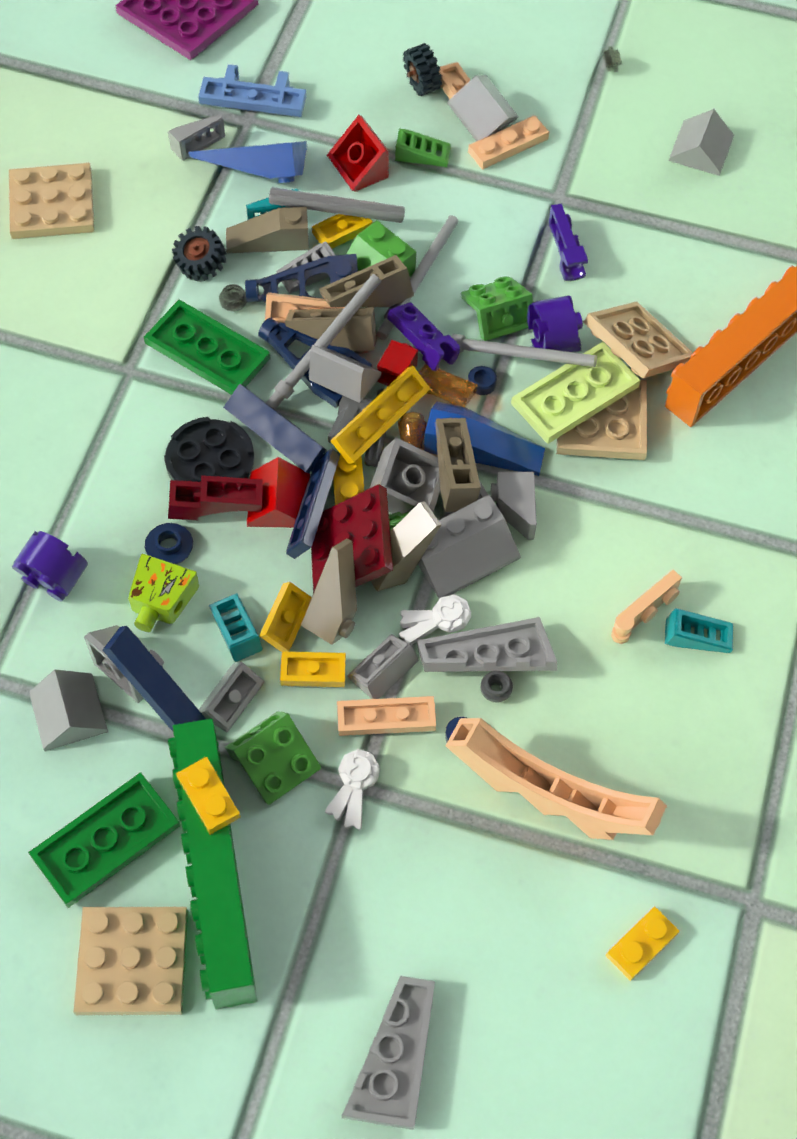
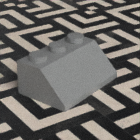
M487 495L439 520L441 527L418 565L437 597L441 598L454 594L521 557L505 518L491 496Z

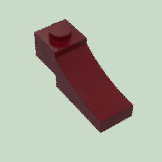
M201 475V482L170 480L168 519L198 521L199 517L217 513L237 511L261 512L263 479Z

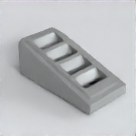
M218 114L169 130L168 136L172 151L183 161L190 157L189 152L201 151L224 138L223 117Z
M325 241L277 270V273L327 256H334L335 254ZM320 273L311 276L306 281V287L328 278L329 275ZM293 279L282 281L289 294L300 290L298 279L295 281Z

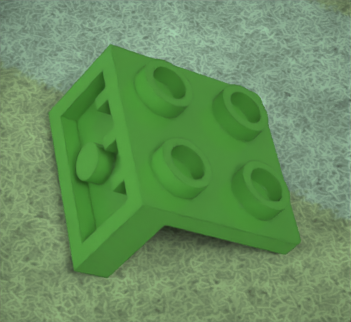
M508 276L499 277L493 283L472 285L469 287V290L461 292V298L477 312L480 337L484 341L528 328L527 312L529 304L533 303L532 293L513 278Z
M277 711L224 747L232 759L240 762L266 804L273 803L321 769L319 762L289 714Z

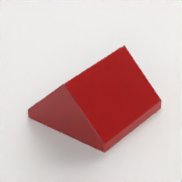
M358 115L327 154V157L346 183L355 192L389 178V151L363 116Z
M280 457L251 471L250 479H263L261 512L248 511L247 527L294 528L310 474Z

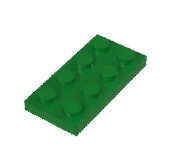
M180 299L144 336L146 345L231 395L239 384L246 387L271 359L268 350Z
M140 772L33 848L28 854L66 907L70 908L181 825Z

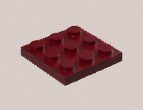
M377 484L322 512L311 547L313 594L332 547L345 539H349L353 543L356 587L393 571L387 488Z

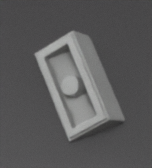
M390 635L347 676L371 699H379L418 662V657L411 644Z
M243 662L234 663L199 708V711L206 719L213 718L214 725L228 732L265 681Z

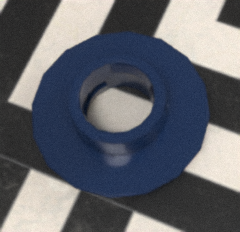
M164 523L156 526L149 532L145 539L144 548L148 556L176 565L183 562L190 555L193 549V538L184 526L177 523ZM173 538L177 540L176 545L171 548L160 546L161 542L165 539Z

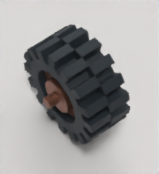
M423 43L403 52L404 69L407 71L406 76L410 79L409 83L411 86L413 85L417 95L423 96L440 89L442 85L440 80L442 75L439 73L440 66L437 65L438 60L434 57V52L432 49L430 50V46Z
M195 226V231L193 232L191 228L186 229L188 234L185 236L183 233L179 234L178 237L181 241L175 240L173 243L176 247L172 248L175 263L183 275L185 274L190 280L193 277L195 281H200L201 276L206 281L209 280V274L215 277L217 275L215 270L221 271L223 269L221 263H226L225 255L227 254L220 238L215 231H210L205 226L203 230L200 226Z

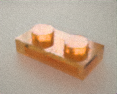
M426 363L419 371V374L431 388L426 394L435 395L453 405L465 408L476 394L478 384L441 369L434 371Z

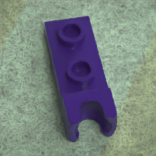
M562 203L551 205L548 224L561 256L559 268L565 281L581 279L586 276L583 264L588 263L583 245L580 246L578 236L573 235L571 217L565 213Z
M411 302L389 310L387 319L423 354L422 360L432 370L438 371L441 359L450 365L456 362L460 353V345L450 335L444 336Z

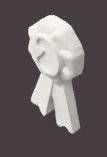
M453 594L439 598L432 610L400 611L402 616L400 624L402 628L408 629L401 631L399 635L405 642L413 645L417 640H421L438 628L449 633L464 629L471 619L468 602Z
M357 749L344 755L338 769L344 785L327 806L325 812L328 815H334V818L340 821L346 807H348L344 823L345 828L349 829L354 826L356 829L361 830L363 790L375 784L380 768L373 754Z

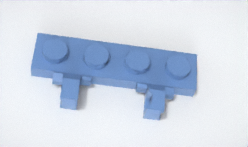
M228 64L224 78L203 77L198 99L199 104L302 117L306 101V90L290 87L289 72L284 71L278 72L275 86L239 81L238 65Z

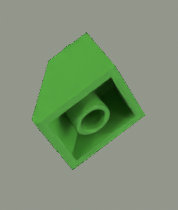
M378 220L356 236L346 253L357 255L358 271L394 255H397L407 267L409 277L416 270V251Z

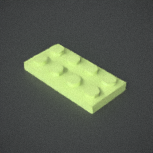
M604 342L583 353L597 355L595 367L565 364L512 397V406L547 444L639 387L640 379L619 357L611 352V349Z

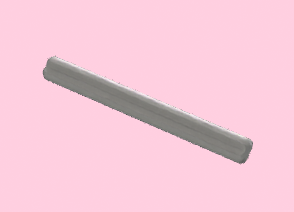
M272 187L269 193V203L274 205L307 207L309 210L402 223L405 216V208L403 206Z

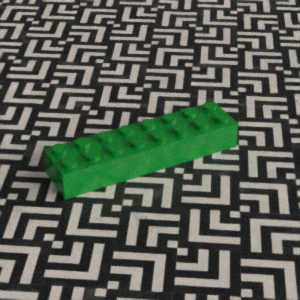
M213 718L172 725L174 737L168 738L170 756L173 758V781L179 799L177 801V810L183 833H181L184 854H186L187 864H192V866L185 867L188 887L191 889L192 898L196 897L195 900H190V906L196 930L201 931V934L195 935V943L201 965H206V969L200 970L202 990L205 992L206 1000L212 999L215 1009L258 1002L231 823L210 835L176 775L179 771L207 757L225 787Z

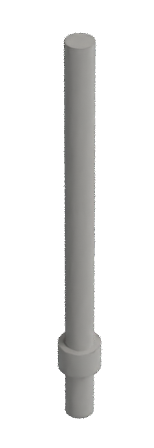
M453 215L448 217L410 278L413 293L417 290L458 223L457 217ZM412 297L388 308L384 315L385 320L377 331V336L380 339L385 340L394 327L387 319L389 310L409 303Z
M375 274L370 276L316 341L315 346L328 347L382 282ZM310 350L284 381L280 380L274 387L276 391L266 402L272 408L276 409L284 398L288 399L295 391L293 389L294 386L309 369Z
M451 335L460 345V352L468 350L595 367L597 364V355L466 339L464 335Z

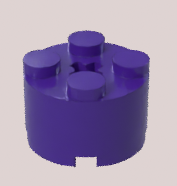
M570 295L540 300L529 304L527 321L528 329H533L535 338L531 339L533 347L574 353L581 351L578 330L583 328V321L580 312H574L573 301Z
M34 531L13 562L12 568L23 575L21 578L23 582L35 589L42 585L48 589L47 593L51 597L63 602L88 566V562L78 552L73 557L72 553L67 549L69 545L43 531L38 533Z

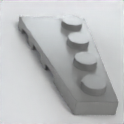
M540 617L417 640L418 652L425 672L557 671V660Z
M400 976L382 1018L381 1025L371 1044L365 1063L356 1080L352 1094L345 1106L342 1118L414 1130L435 981Z

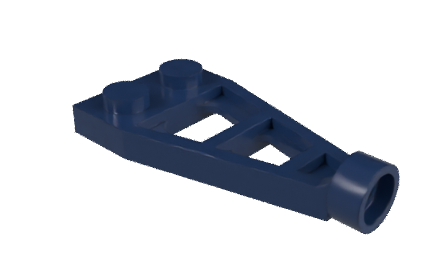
M357 255L327 256L261 279L245 280L247 302L266 303V295L268 293L279 294V283L291 279L299 280V296L312 297L306 291V281L311 276L326 273L330 277L331 284L358 272ZM259 286L264 289L262 295H259Z
M273 318L266 319L258 332V336L271 344L292 369L297 366L306 353L301 358H298L288 350V347L295 340L312 347L318 340L291 329L286 324L279 323ZM330 344L327 349L334 350L369 367L373 365L348 348L332 346ZM308 369L301 378L314 394L337 408L343 395L310 381Z

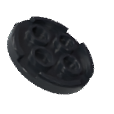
M202 417L185 423L171 435L164 460L171 480L201 482V475L248 478L254 465V449L249 435L233 421L227 422L210 419V417Z

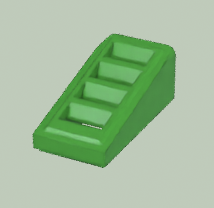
M399 128L395 147V161L448 167L451 151L450 143L408 129ZM442 151L441 156L436 155V152Z

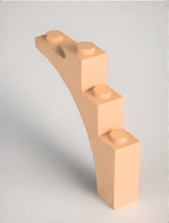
M461 718L445 745L497 792H518L543 815L566 816L590 838L614 840L616 833L654 835L667 807L660 798L637 796L615 791L568 774L523 750L497 732L482 718Z

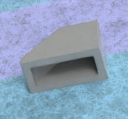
M498 472L496 483H491L490 496L492 500L496 502V506L506 522L528 540H534L537 525L534 472Z

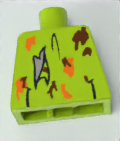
M141 554L129 593L131 609L138 613L134 626L141 631L151 632L157 620L173 624L199 588L197 572Z

